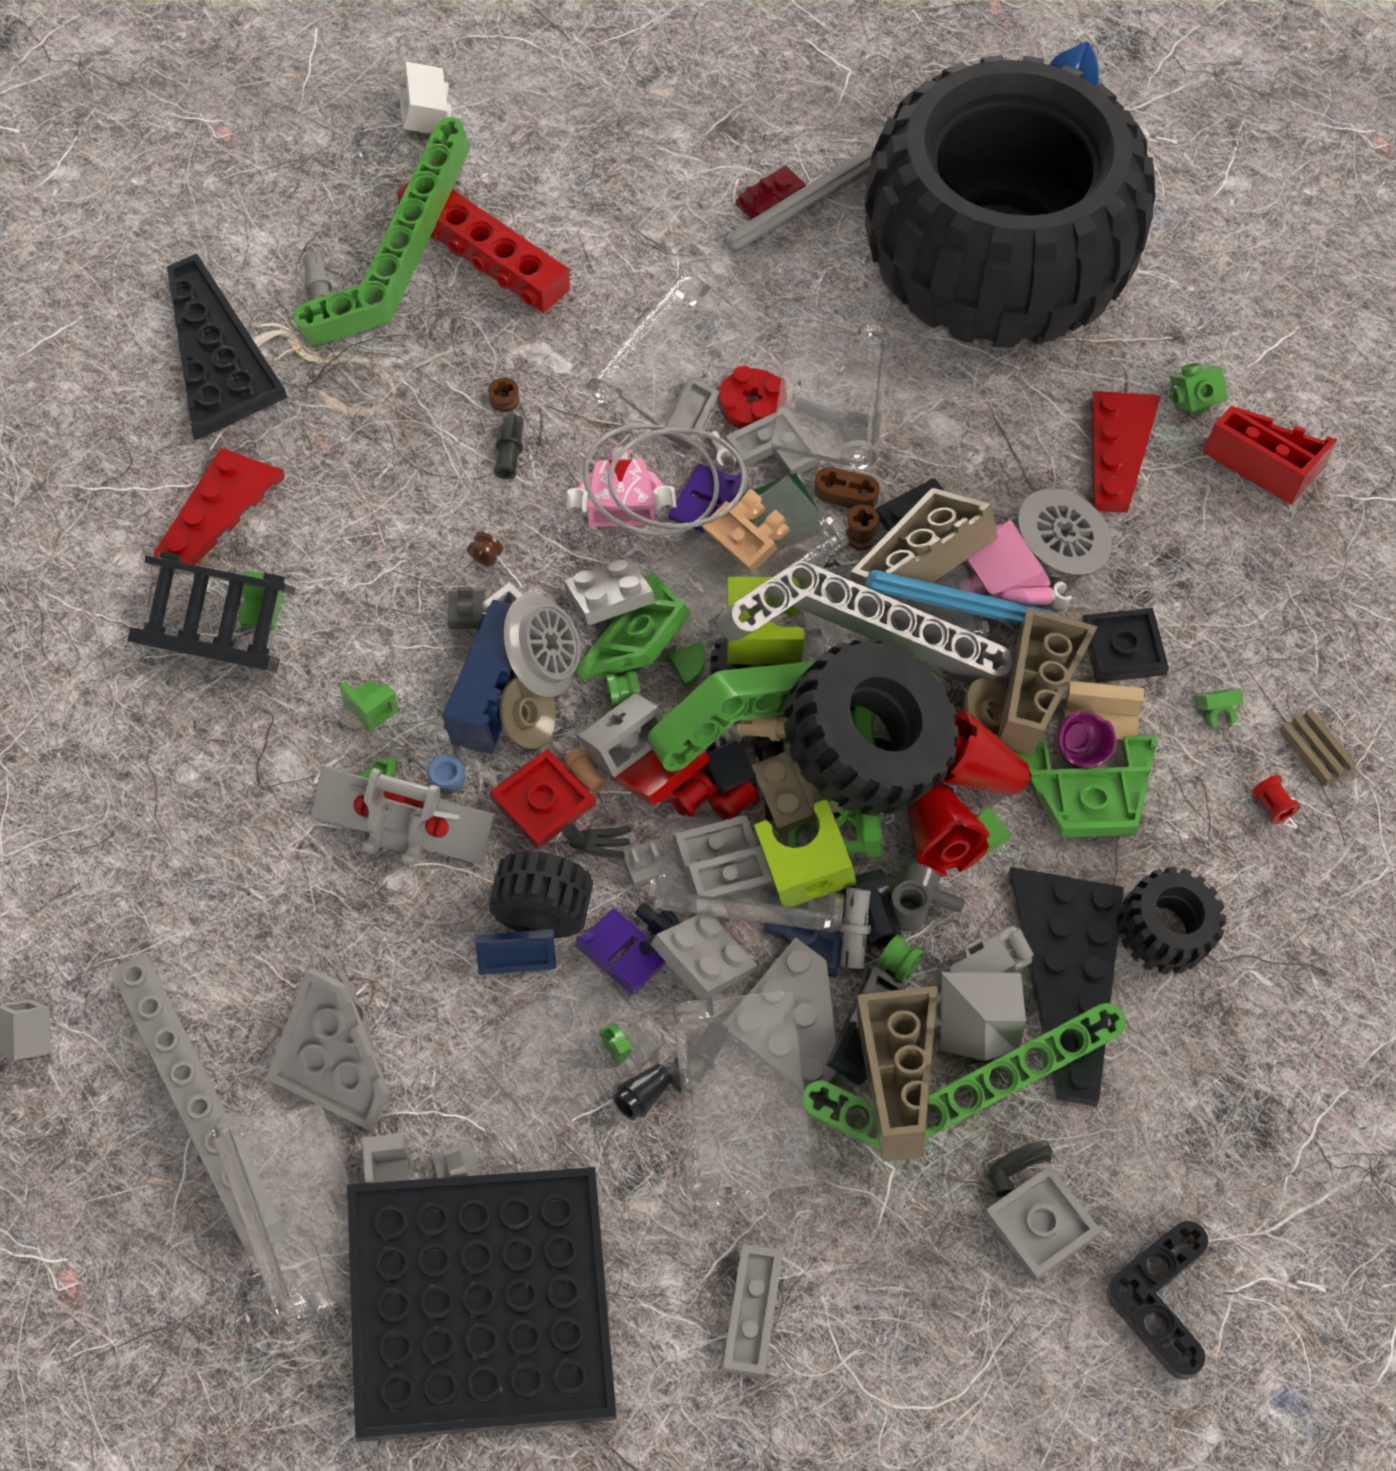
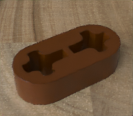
M835 467L823 468L815 476L814 492L824 502L851 509L857 505H868L874 508L878 503L880 486L870 476ZM829 481L835 483L833 484L832 488L825 487V485H827ZM862 490L868 491L865 497L859 495Z

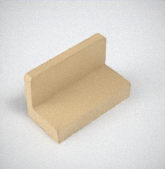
M1070 681L1065 697L1064 719L1069 714L1075 712H1093L1111 722L1114 727L1117 743H1122L1123 736H1138V717L1144 702V688Z

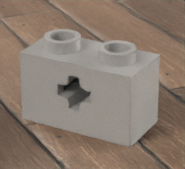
M635 692L578 734V737L585 750L589 752L591 762L615 778L652 750L648 742V735L653 727L663 719V716L658 706Z

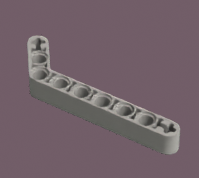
M804 561L792 564L723 610L718 618L720 633L729 640L738 641L789 607L794 606L874 641L879 640L892 643L893 647L897 649L904 648L913 653L915 658L972 682L985 677L996 680L1006 675L1012 667L1011 654L1002 645ZM792 576L799 582L800 589L794 585ZM825 590L832 596L833 603L827 599ZM764 595L771 599L773 608L765 602ZM858 605L863 608L865 616L860 613ZM747 611L751 617L741 623L738 616ZM890 618L896 623L897 630L892 626ZM923 633L928 637L929 643L924 639ZM955 646L958 648L960 656L956 653Z

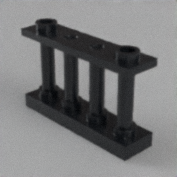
M159 552L158 558L145 556L144 563L159 567L160 570L149 621L144 623L143 629L130 627L127 641L277 673L280 658L269 655L270 648H267L278 592L292 595L295 592V587L284 583L285 577L264 573L263 578L260 579L181 563V556L166 552ZM174 571L194 574L183 630L178 631V636L165 634L166 627H163ZM209 578L229 582L218 636L213 637L212 644L199 641L201 634H197ZM244 585L264 589L253 643L248 644L247 651L234 648L235 641H232Z

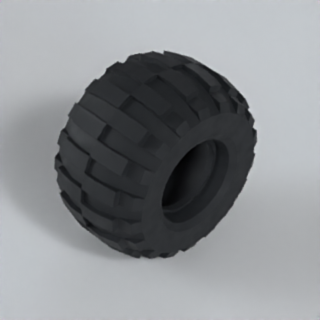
M1002 55L981 57L980 63L972 66L958 63L944 69L942 74L933 77L932 80H926L900 101L893 118L888 117L872 152L871 166L868 171L864 205L866 212L865 229L873 263H879L881 278L893 296L898 297L902 304H909L910 311L917 315L918 319L933 329L938 325L949 328L952 338L973 343L974 338L992 340L993 347H1015V344H1020V341L1025 339H1031L1035 345L1052 341L1055 338L1064 336L1067 330L1073 332L1080 326H1086L1101 316L1111 299L1116 301L1138 267L1153 219V205L1156 198L1153 157L1147 156V139L1130 111L1124 110V106L1116 100L1117 96L1102 83L1092 85L1084 79V72L1067 65L1058 68L1044 64V58L1024 55L1022 60H1004ZM990 204L1013 206L1030 212L1034 216L998 213L979 206Z

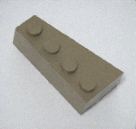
M931 488L850 571L851 580L866 587L865 581L868 578V573L871 570H878L934 583L998 538L992 504ZM883 594L902 603L908 601V599Z
M1027 607L1015 636L1012 667L1009 671L998 738L1013 751L1030 756L1033 755L1098 626Z
M937 986L857 995V1024L882 1162L924 1157Z

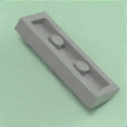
M742 1243L722 1372L765 1378L783 1250Z

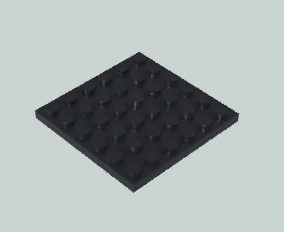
M595 1167L347 1184L356 1442L616 1420Z

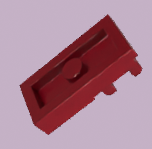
M785 165L769 176L760 179V182L756 185L747 187L743 193L739 194L738 199H736V205L753 219L802 189L806 184Z

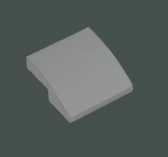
M747 815L675 833L673 836L684 872L699 903L769 884L773 881L761 845H756Z

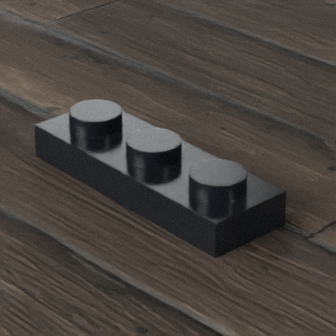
M874 966L867 972L858 995L903 990L907 988V985ZM856 997L826 1065L860 1086L867 1080L857 1024Z

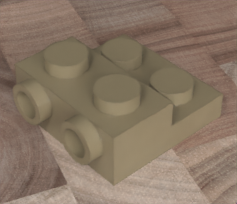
M790 743L784 745L786 752L751 765L779 835L815 821L814 803L825 800V798L817 793L819 790L811 782L807 783L800 774L802 770L797 762H793L789 753ZM832 799L828 800L832 813L843 810V808L838 806L839 803Z

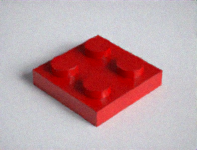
M548 748L489 792L490 799L537 849L562 832L566 825L572 824L596 806V798Z

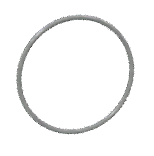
M631 424L613 429L601 436L586 455L583 466V480L589 498L606 518L629 531L651 536H668L679 534L692 528L665 531L646 530L631 526L615 518L601 506L591 490L588 479L589 462L598 446L617 433L633 429L660 430L667 429L668 427L654 424ZM669 433L692 445L704 457L711 469L714 480L713 497L707 510L694 522L706 519L716 505L719 494V479L716 468L708 454L691 438L682 433Z
M690 428L660 429L635 438L617 453L608 472L610 494L621 510L644 524L666 529L693 528L721 518L739 502L747 483L744 462L730 444L711 433ZM669 433L695 434L718 442L733 454L741 469V485L733 501L722 511L711 517L690 523H661L637 515L628 509L618 498L613 485V473L617 462L627 450L645 439Z

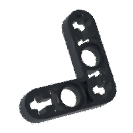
M1183 1221L1174 1226L1112 1278L1107 1288V1299L1115 1311L1173 1377L1181 1380L1191 1379L1198 1374L1205 1363V1352L1201 1344L1157 1293L1195 1263L1207 1249L1208 1236L1206 1231L1198 1223L1192 1221ZM1181 1234L1186 1238L1190 1235L1195 1237L1194 1249L1188 1246L1177 1257L1174 1255L1172 1250L1182 1240ZM1153 1256L1164 1259L1168 1264V1274L1164 1277L1153 1276L1147 1269V1259ZM1119 1283L1124 1287L1129 1285L1135 1287L1136 1291L1133 1294V1298L1140 1306L1144 1300L1150 1303L1143 1308L1137 1317L1132 1312L1135 1311L1138 1305L1131 1297L1127 1296L1122 1299L1118 1295L1121 1289ZM1149 1314L1161 1316L1167 1325L1166 1333L1159 1336L1149 1333L1145 1328V1317ZM1173 1333H1176L1179 1337L1173 1343L1174 1346L1181 1353L1190 1351L1194 1356L1190 1361L1192 1368L1187 1363L1182 1366L1177 1364L1175 1360L1179 1354L1171 1344L1166 1350L1162 1348L1161 1345L1166 1343Z

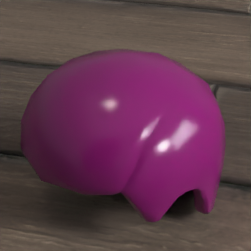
M1081 711L1069 714L1058 725L1055 742L1060 756L1068 763L1081 768H1091L1103 765L1113 755L1117 739L1114 727L1110 721L1103 719L1093 712Z

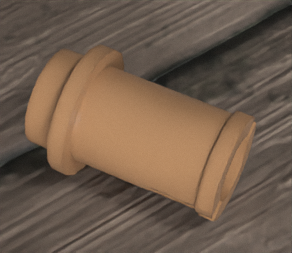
M579 747L567 753L562 761L573 776L592 795H595L606 786L607 780L589 760V752L582 751Z

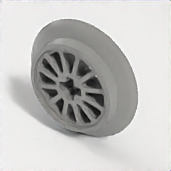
M1042 489L1030 494L1020 506L1018 524L1021 535L1034 556L1046 566L1061 572L1082 575L1097 571L1108 561L1112 551L1110 530L1101 514L1085 499L1061 489Z
M527 593L518 597L510 606L504 623V645L509 663L518 679L530 691L543 697L558 696L571 685L580 660V640L576 627L569 615L548 597L538 593Z

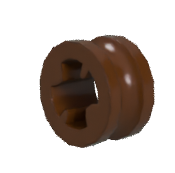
M506 377L498 378L489 385V401L493 409L500 412H509L518 406L520 401L519 389L514 380ZM507 392L508 397L501 398L499 393Z
M477 532L474 542H471L467 547L469 555L485 566H493L497 561L496 556H500L503 551L502 544L495 537L485 532Z

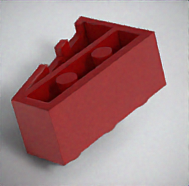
M1231 405L1215 422L1203 453L1292 505L1324 468L1337 439L1326 436L1324 441L1305 435V429L1294 426L1293 430L1272 424L1273 418Z

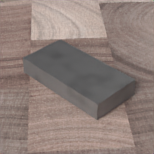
M689 375L664 426L668 428L701 430L720 391ZM682 433L693 441H696L698 437L695 434ZM662 434V436L688 450H691L693 447L675 435Z

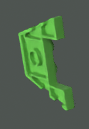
M1157 735L1123 736L1121 746L1125 767L1051 769L1046 738H1041L1032 756L1016 752L1028 763L1029 783L1061 838L1137 834L1157 744Z

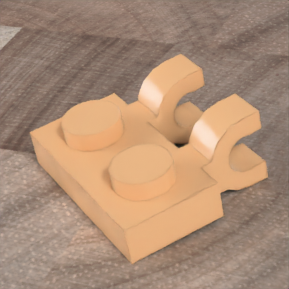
M752 489L727 514L713 522L702 525L704 531L751 573L777 550L773 540L781 539L790 531L789 527L784 524L786 522L785 518L776 510L758 528L749 521V519L759 517L766 510L765 506L760 503L762 501L761 497ZM726 501L713 515L722 511L730 503Z

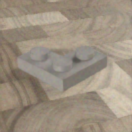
M785 408L726 436V442L738 452L745 467L772 454L788 476L794 473L799 475L820 465V454Z

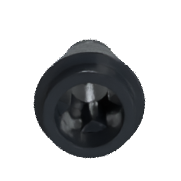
M657 1063L653 1067L618 1085V1092L613 1095V1100L619 1111L630 1120H635L638 1116L644 1117L673 1081L670 1072L663 1065Z

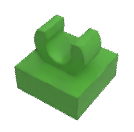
M1224 689L1194 695L1196 710H1207L1205 720L1209 727L1218 726L1217 714L1220 711L1225 713L1227 723L1237 722V712L1232 706L1243 704L1241 689Z

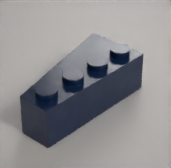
M492 600L488 611H483L478 627L479 632L474 643L470 646L465 664L442 714L444 729L447 730L451 744L494 754L503 727L500 719L501 696L506 685L517 677L509 663L504 645V623L507 612L512 604Z

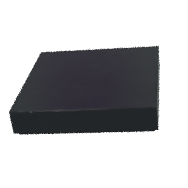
M1153 608L1083 615L1081 622L1098 626L1088 646L1096 683L1167 675L1169 666Z

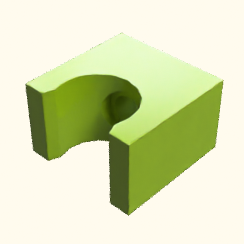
M728 577L726 608L773 577ZM792 577L794 585L800 589L799 582L796 578ZM764 595L765 602L773 608L771 599ZM791 606L779 615H795L799 613L800 609ZM746 611L738 616V619L743 623L751 616ZM769 621L738 641L727 639V664L802 662L804 647V628L798 626L782 627Z
M827 799L814 803V813L819 831L815 839L804 847L791 848L779 843L774 836L772 825L767 820L754 824L759 844L764 853L783 910L856 885L853 865Z

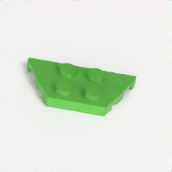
M651 573L646 579L653 590L655 603L616 616L578 664L575 671L581 680H589L652 665L690 616L691 612L685 602L678 596H675L667 585L664 586L655 573Z

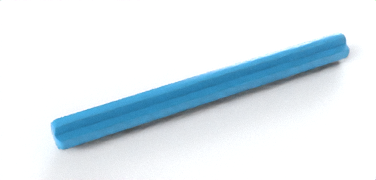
M871 570L865 581L867 588L881 594L1020 625L1027 607L1050 613L1046 609L878 570Z

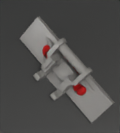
M322 766L311 817L370 833L368 840L363 844V852L375 854L380 847H385L404 853L401 862L412 866L421 857L422 848L483 865L495 814L440 799V786L431 784L430 787L383 775V771L374 768L369 778Z

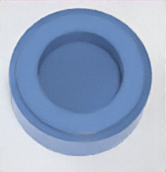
M444 755L437 757L428 766L427 776L430 786L431 784L440 786V794L455 793L465 783L464 766L454 756Z

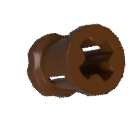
M857 505L847 515L849 528L845 532V540L849 546L856 550H867L876 542L877 534L875 529L879 524V515L871 506Z

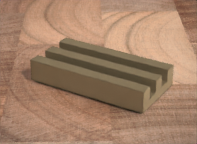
M1312 708L1307 710L1303 716H1296L1292 722H1285L1279 730L1324 787L1350 773L1357 765ZM1297 729L1300 730V732L1304 735V737H1305V738L1308 740V742L1311 744L1312 750H1311V749L1309 748V746L1305 743V741L1301 738V736L1297 733V731H1296ZM1318 757H1321L1333 771L1332 773L1327 770Z

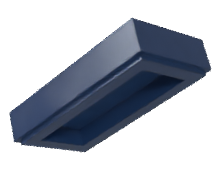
M554 929L475 935L479 975L557 969Z

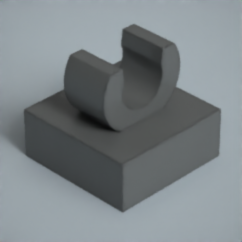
M458 587V591H449L447 619L449 629H478L483 613L482 604L486 599L485 591H473V587Z

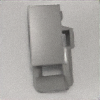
M1010 926L984 941L979 938L964 946L965 958L950 966L949 972H1016L1030 964L1034 954L1021 929ZM1006 939L1009 940L1018 957L1015 961H1013L1002 944Z

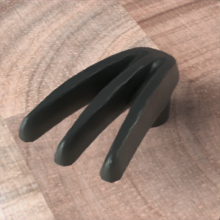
M568 824L563 828L562 833L570 842V846L578 851L602 857L625 858L623 851L602 847L630 845L628 838L613 837L632 832V829L628 825L580 831L574 824Z
M1042 1140L1022 1146L1005 1155L989 1168L988 1178L992 1181L996 1196L1002 1197L1012 1192L1007 1177L1027 1167L1052 1160L1050 1154L1053 1153V1150L1048 1141Z

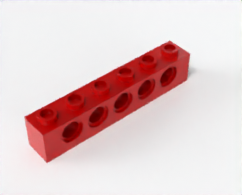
M409 182L397 191L399 203ZM454 189L451 190L430 238L442 242L453 254L462 256L472 263L476 270L482 273L485 272L495 279L502 288L511 290L526 305L534 306L542 313H545L570 290L568 267Z

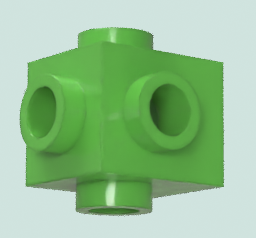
M1191 363L1182 366V372L1170 375L1171 387L1169 393L1177 409L1190 411L1191 415H1197L1210 411L1211 405L1228 400L1223 370L1220 366Z

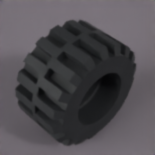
M538 851L510 853L499 861L489 902V911L498 922L517 932L554 929V938L570 937L580 933L581 929L585 926L593 888L592 876L581 865L555 854Z
M1167 867L1164 872L1160 868L1154 870L1149 876L1146 875L1122 902L1123 906L1120 908L1117 917L1121 919V922L1117 925L1118 933L1125 934L1121 942L1124 948L1130 947L1133 950L1130 956L1135 961L1141 958L1145 961L1143 967L1152 970L1155 966L1158 967L1159 973L1168 974L1171 970L1175 974L1183 973L1187 968L1190 970L1218 945L1217 942L1223 937L1225 931L1222 927L1226 924V915L1220 914L1225 908L1223 901L1216 900L1214 896L1218 892L1213 886L1208 888L1204 884L1205 878L1201 875L1197 878L1192 877L1191 870L1183 868L1180 873L1177 872L1176 867ZM1156 907L1167 908L1176 913L1184 923L1186 934H1178L1166 928L1157 915Z

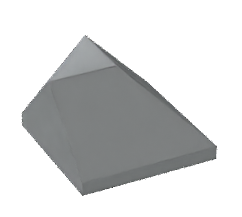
M941 971L942 1001H940V1020L942 1024L940 1025V1051L988 1060L1004 1056L1021 1047L1026 1016L1020 972Z

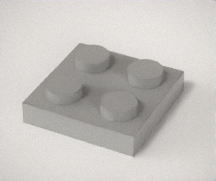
M631 558L615 560L607 566L592 571H582L574 577L564 580L567 594L587 625L655 603L652 588Z
M708 910L656 934L650 944L700 1001L751 976L758 966Z
M1051 1165L994 1203L984 1212V1216L1034 1282L1096 1239L1102 1232Z

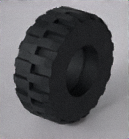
M856 639L851 643L842 642L833 646L827 653L822 654L795 681L790 689L791 696L785 703L784 715L788 717V720L784 722L785 738L789 740V753L793 762H797L802 770L800 773L807 783L811 782L819 790L817 793L829 801L832 799L839 803V807L852 812L857 809L861 810V814L878 816L881 812L893 814L901 811L906 806H911L945 778L948 768L953 765L956 756V748L953 747L958 743V726L955 725L954 721L956 719V711L953 703H950L946 695L948 691L942 681L938 682L932 674L933 670L925 662L921 663L915 659L913 653L904 648L897 649L889 642L877 640L875 643H871L869 639ZM850 703L868 708L882 720L891 738L892 751H886L872 745L860 734L851 716Z

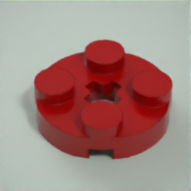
M745 365L738 366L734 369L733 374L724 379L719 388V409L721 408L724 418L729 424L742 429L786 407L784 381L779 376H775L766 370L750 368ZM747 396H757L761 400H754L752 403H748Z

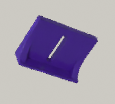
M699 463L676 501L677 507H672L668 514L669 519L678 523H690L697 520L707 510L710 502L695 497L692 494L694 493L712 500L714 480L710 467ZM716 470L719 479V494L716 503L720 504V506L715 505L708 517L712 516L726 501L731 503L734 497H736L741 485V472L738 475H729ZM702 526L693 528L697 531L707 534Z
M614 908L583 936L576 937V948L632 996L666 963L658 952L649 956H644L640 952V942L649 939V937ZM633 939L636 943L612 965L609 961Z

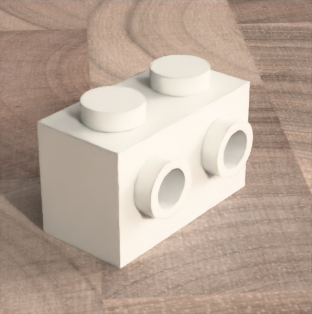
M405 62L398 85L403 129L432 134L440 120L451 116V104H448L446 100L449 87L448 83L444 82L443 68Z

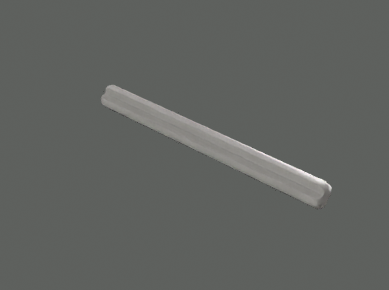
M866 148L727 234L725 240L728 248L739 251L869 170L874 148Z

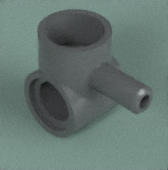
M908 863L904 866L898 884L893 890L890 905L899 929L914 931L924 925L931 903L960 913L965 904V899L937 889L940 876L933 869L918 863ZM912 902L918 906V909L908 910L901 903Z

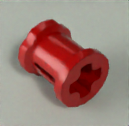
M699 771L682 788L671 792L668 799L673 808L683 818L690 820L694 817L697 808L708 799L712 800L714 796H718V791L711 780L703 772Z
M1272 775L1261 781L1252 789L1251 793L1254 799H1259L1270 814L1269 821L1274 825L1289 819L1301 807L1297 800L1291 799L1281 785L1283 780L1280 775Z
M747 782L722 793L720 796H714L710 801V805L714 812L724 821L738 817L737 815L749 804H756L760 800V796L751 782Z

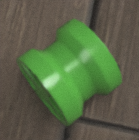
M629 670L622 676L614 674L605 676L611 709H614L635 692L641 696L635 670Z
M896 935L882 952L876 966L883 971L889 970L895 974V979L904 984L917 969L924 956V952L919 948L912 949L906 945L903 937Z

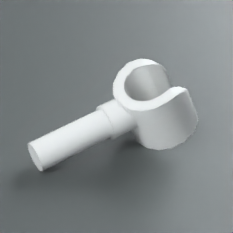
M717 431L711 432V434L719 437ZM712 440L717 453L716 470L723 472L722 460H729L732 463L733 469H735L737 460L733 454L723 445Z

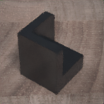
M737 741L707 753L710 761L704 766L705 775L713 784H717L722 792L729 791L747 782H751L757 789L756 774Z

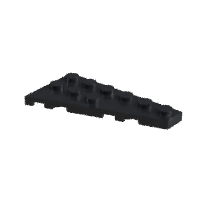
M196 253L167 266L194 440L286 399L285 388L198 254Z
M1010 867L1008 874L1010 884L1013 885L1017 916L1020 918L1023 935L1034 954L1032 962L1028 964L1034 995L1038 1001L1041 1028L1045 1034L1098 1005L1111 1003L1119 935L1117 925L1120 923V919L1117 917L1122 907L1124 887ZM1101 1018L1099 1022L1086 1028L1089 1035L1103 1028L1107 1029L1109 1018ZM1062 1032L1060 1043L1063 1049L1068 1052H1076L1078 1048L1076 1036L1070 1032ZM1106 1044L1051 1072L1057 1100L1097 1107L1100 1098Z

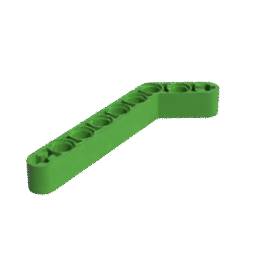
M447 117L440 120L435 126L363 283L304 302L295 309L294 321L307 343L312 345L323 344L385 324L393 318L470 150L463 124L459 119Z
M815 661L716 672L710 675L649 732L648 742L666 770L678 771L689 765L737 720L784 715L786 700L791 696V687ZM933 671L932 674L935 676V678H936V679L938 680V682H939L938 676H937L936 673ZM850 703V707H855V704Z
M1104 1003L929 1095L928 1106L936 1110L939 1119L934 1128H926L925 1140L1117 1038L1125 1028L1126 1019L1124 1013L1114 1004ZM1108 1017L1111 1020L1112 1024L1107 1029L1103 1028L1089 1035L1086 1028L1099 1022L1101 1018ZM1062 1032H1070L1076 1036L1078 1040L1076 1052H1068L1063 1049L1060 1043ZM1034 1050L1042 1056L1044 1062L1040 1071H1033L1026 1065L1025 1055L1027 1051ZM993 1069H1001L1007 1074L1009 1083L1005 1090H998L991 1085L989 1077ZM822 1080L814 1081L806 1087L800 1099L801 1109L805 1115L881 1152L871 1102ZM957 1088H967L973 1094L974 1102L970 1109H962L955 1103L954 1093ZM820 1090L826 1093L825 1100L835 1106L838 1104L839 1098L845 1100V1104L838 1111L836 1121L830 1118V1115L835 1110L827 1106H823L819 1111L813 1109L814 1101L809 1098V1094L816 1095ZM857 1107L864 1111L867 1118L864 1128L853 1129L847 1124L845 1115L849 1108Z

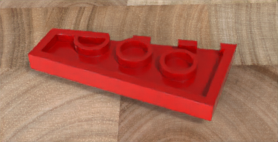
M1093 391L1091 398L1093 507L1097 511L1128 513L1161 395Z
M221 447L153 553L154 557L158 558L159 552H166L181 556V563L196 565L218 544V537L227 529L232 530L241 521L240 516L251 505L256 506L265 498L264 493L273 484L277 486L285 478L283 470Z

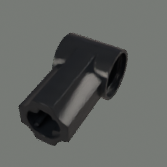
M876 869L855 875L856 885L848 888L871 890L867 924L871 925L870 934L866 935V941L869 948L881 949L886 947L896 935L901 936V931L890 905V890L886 876L882 869Z

